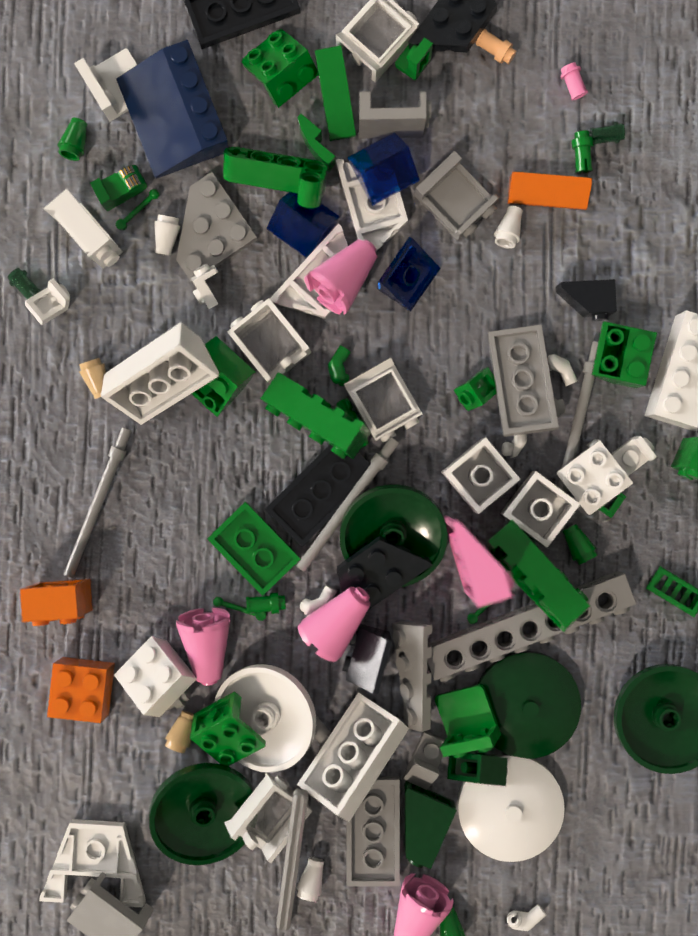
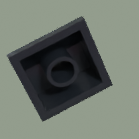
M363 624L359 625L358 630H356L349 643L350 646H353L351 656L346 655L342 671L347 672V681L378 695L392 643L390 631Z

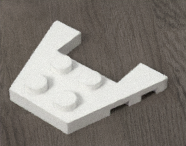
M72 819L39 901L63 903L67 898L68 875L99 877L103 872L106 874V877L121 879L120 901L128 907L142 908L145 905L146 898L125 822Z

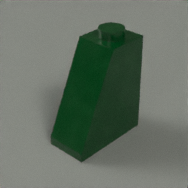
M405 781L404 830L406 859L416 867L422 868L424 866L431 869L457 808L454 800Z

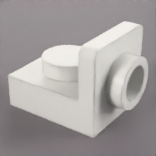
M641 436L632 437L611 453L627 476L647 461H653L657 457L653 452L655 450L653 444L647 438H642Z

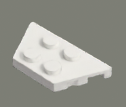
M343 159L335 160L357 240L370 241L375 246L376 251H378L408 223L394 169L385 167L375 168L369 164L360 163L358 165L344 162Z
M337 224L270 298L273 304L325 319L332 312L316 299L319 294L315 289L311 292L305 284V276L348 246L340 224Z

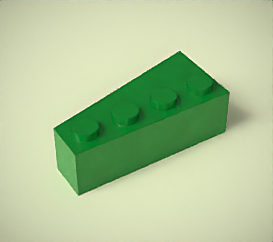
M279 372L261 397V400L267 404L265 407L267 411L279 417L280 413L289 418L286 423L298 431L302 427L311 432L308 437L320 445L324 441L333 446L331 451L342 459H345L346 456L354 459L371 433L362 421L357 418L353 421L354 419L338 407L333 409L326 400L314 393L313 395L309 394L306 388Z
M513 520L488 541L487 552L506 572L509 571L512 580L563 632L588 610L590 605L587 603L589 600L587 596L568 582L567 576L549 561L547 556L539 550Z

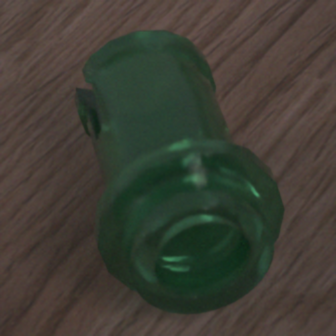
M616 121L613 125L590 128L589 134H592L590 137H593V145L608 142L619 144L620 140L625 139L624 124H619Z
M17 268L7 277L10 281V286H15L26 299L33 296L29 291H32L34 295L41 291L27 277L25 270Z

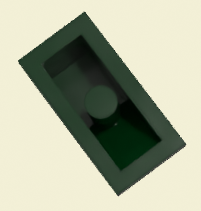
M467 754L460 758H454L453 755L449 756L447 779L506 786L508 758L478 754Z

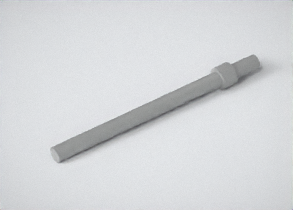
M592 342L588 362L584 363L582 373H585L562 468L576 457L595 376L591 374L598 342ZM559 478L557 487L567 494L568 488Z
M122 427L115 446L110 448L108 453L109 461L63 573L67 577L73 578L119 462L123 461L126 455L125 447L132 430Z
M390 437L379 454L377 452L370 460V466L296 566L300 570L306 571L342 522L343 516L351 503L365 491L379 470L383 471L389 463L387 459L399 445V442L393 437Z

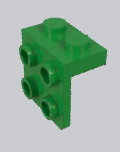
M283 29L271 33L265 41L249 51L247 56L242 59L243 66L263 83L271 100L278 108L318 76L317 68L308 50Z
M478 684L441 693L436 696L435 702L448 736L440 746L443 757L453 755L454 758H460L471 751L478 750L479 753H484L494 748L495 743L501 736V732L483 685Z

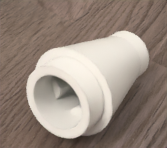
M509 206L503 219L494 233L495 243L498 246L510 249L514 248L516 243L520 241L521 216L523 213L521 208L517 206Z
M158 215L157 221H154L155 253L171 256L181 227L178 225L179 218Z
M309 857L304 872L296 886L299 898L316 902L318 896L322 895L324 865L322 859Z

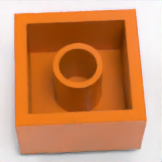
M91 579L38 582L20 589L22 622H32V626L50 624L49 621L60 620V624L75 623L77 619L84 618L85 614L93 610Z
M62 657L54 662L47 717L102 723L110 711L115 663Z

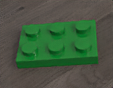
M247 501L207 538L262 596L301 560V557Z

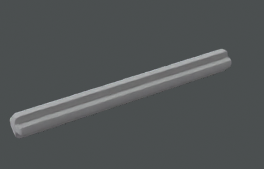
M296 789L293 795L276 927L279 930L284 929L286 931L291 925L309 794L306 790Z

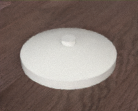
M256 664L238 670L224 681L217 692L214 702L235 691L242 697L239 718L266 741L264 748L238 762L260 772H278L293 766L309 750L316 732V713L308 692L293 675L275 666Z
M505 753L493 755L508 758L506 786L463 781L457 799L460 824L470 843L488 857L505 862H517L533 858L552 844L561 829L565 809L562 791L552 773L536 759L514 757Z

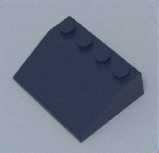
M188 40L162 48L116 78L155 179L224 154V149L229 147L228 140Z

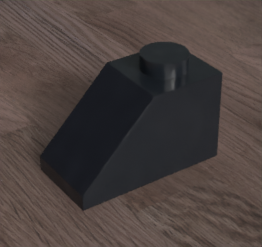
M615 279L561 282L555 287L556 293L582 317H592V321L608 320V316L617 312Z

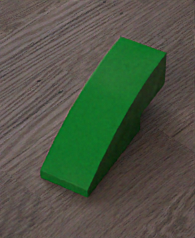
M340 45L315 50V60L330 141L356 137L342 47Z

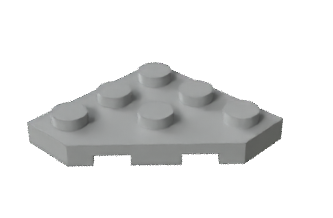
M210 172L190 186L176 261L193 284L191 277L195 276L194 271L205 264H208L209 267L215 265L217 268L258 240L213 172Z

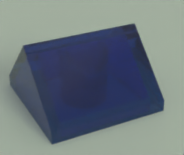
M395 132L347 157L372 206L420 180L409 146Z
M289 192L279 200L266 229L307 258L326 238L340 219V216L322 203L317 208L302 207L297 203L298 193Z
M409 237L379 279L377 289L408 311H411L441 268L413 238Z

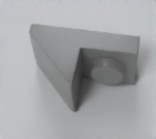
M428 731L422 732L403 775V780L427 790L440 774L438 766L443 757L440 746L445 739Z

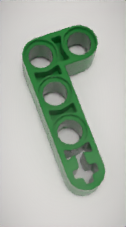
M228 147L224 149L223 178L233 183L298 193L297 203L302 207L317 208L321 205L325 193L328 168L324 162L241 147Z

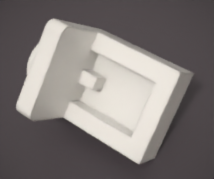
M205 264L194 271L195 276L191 277L197 288L193 293L200 305L206 303L207 307L211 309L218 305V302L205 280L218 273L215 265L209 267L208 264Z
M53 278L48 281L46 289L25 300V306L39 323L44 325L68 310L70 294L64 285H59Z

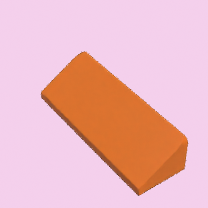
M512 172L509 177L507 204L586 210L592 178Z

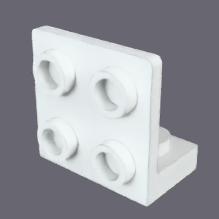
M123 49L96 66L92 65L89 67L84 58L74 63L110 122L128 112L116 78L137 65L128 49Z
M594 439L587 444V450L556 473L588 515L597 511L633 484L598 439Z

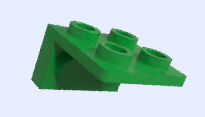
M235 691L196 712L193 717L190 739L217 762L226 766H230L266 746V741L239 718L242 697Z

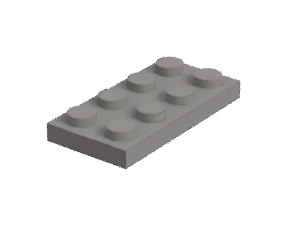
M542 324L488 332L503 437L558 430L559 425Z
M379 776L350 822L346 821L347 886H400L399 776Z

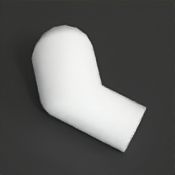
M325 585L318 599H303L300 603V610L305 615H310L332 600L337 590Z

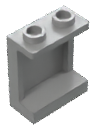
M359 92V139L422 138L424 128H429L431 101H426V92H420L418 107L371 108V92Z
M454 151L416 187L414 196L458 241L463 235L468 238L478 228L476 223L482 217L487 220L497 210L495 205L499 197L496 194L491 196L460 164L462 158Z
M102 872L96 880L91 878L70 906L74 911L67 921L86 936H138L149 920L154 908L145 903L141 910L136 913L101 887L100 884L106 877L105 873Z

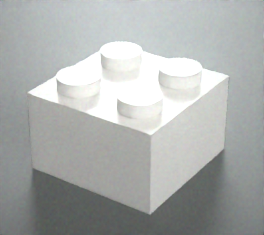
M486 437L481 438L441 471L473 512L477 514L481 513L521 480Z
M532 471L501 511V514L510 521L513 520L519 528L545 547H548L580 506V503L537 471Z
M153 636L114 674L142 714L161 717L197 679L167 640Z

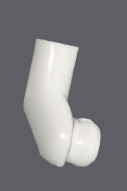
M555 354L548 355L549 371L559 372L565 386L578 381L567 359Z
M527 434L514 435L512 443L504 442L501 450L502 455L510 456V458L517 457L527 443Z
M537 904L529 912L511 911L507 916V923L512 929L529 931L547 914Z

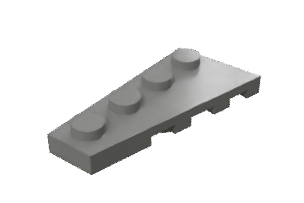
M404 621L392 623V638L395 643L396 666L399 671L400 694L404 707L403 718L409 729L424 732L431 729V696L427 693V686L431 683V672L427 670V659L432 658V646L428 645V635L432 634V624Z

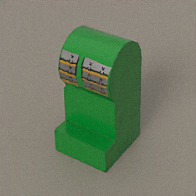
M137 165L124 167L118 173H114L102 180L98 178L90 182L100 204L107 212L140 194L147 188V184Z

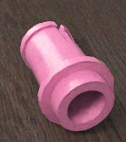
M576 62L564 66L561 69L562 74L560 75V78L565 80L572 101L588 94V90H586L579 72L581 67L577 66Z

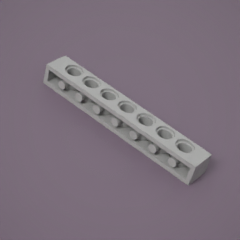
M616 571L574 587L575 589H580L589 599L587 603L590 607L564 634L574 633L580 629V625L588 622L590 625L600 623L605 620L604 616L609 614H624L630 610L629 607L636 605L626 575ZM602 593H607L608 601L606 604L599 606L598 597ZM535 603L429 642L428 645L432 646V658H428L427 663L434 681L440 679L443 682L455 677L454 673L465 670V672L476 670L480 667V663L488 660L491 663L500 661L505 658L504 654L509 652H524L530 648V644L538 641L540 644L550 642L555 639L554 635L563 631L556 624H548V616ZM529 621L533 622V631L524 634L522 632L523 625ZM502 631H508V641L498 643V634ZM476 641H484L485 647L481 652L476 653L472 651V645ZM452 650L460 652V657L455 662L447 660V654Z

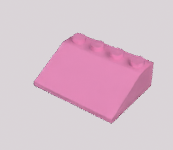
M447 515L444 516L450 547L464 592L477 607L511 598L510 589L514 588V584L509 571L506 572L457 520Z

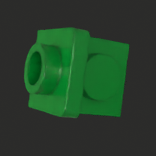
M423 38L418 46L414 45L409 49L408 45L396 60L395 67L416 81L431 61L433 43Z
M489 367L482 369L466 383L454 389L460 403L467 411L484 405L497 394L494 375Z

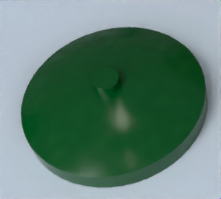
M389 484L364 492L348 507L340 526V547L345 560L379 536L390 540L394 545H401L410 549L411 553L423 558L426 556L432 560L431 567L402 587L417 583L430 575L441 562L447 548V527L441 510L428 495L410 486Z
M535 651L513 652L505 655L504 659L493 662L478 681V684L485 687L501 732V736L494 745L501 752L526 759L540 758L560 749L574 734L581 715L580 692L569 671L554 658Z
M658 664L647 667L632 676L623 686L617 697L614 707V727L618 740L625 751L643 767L664 774L683 773L698 767V673L687 667L675 664Z
M199 763L178 770L160 785L150 804L149 828L155 845L167 857L187 865L212 864L233 855L245 842L240 835L236 840L232 839L224 822L232 819L254 790L251 784L237 770L218 763ZM258 813L249 823L253 828H255Z

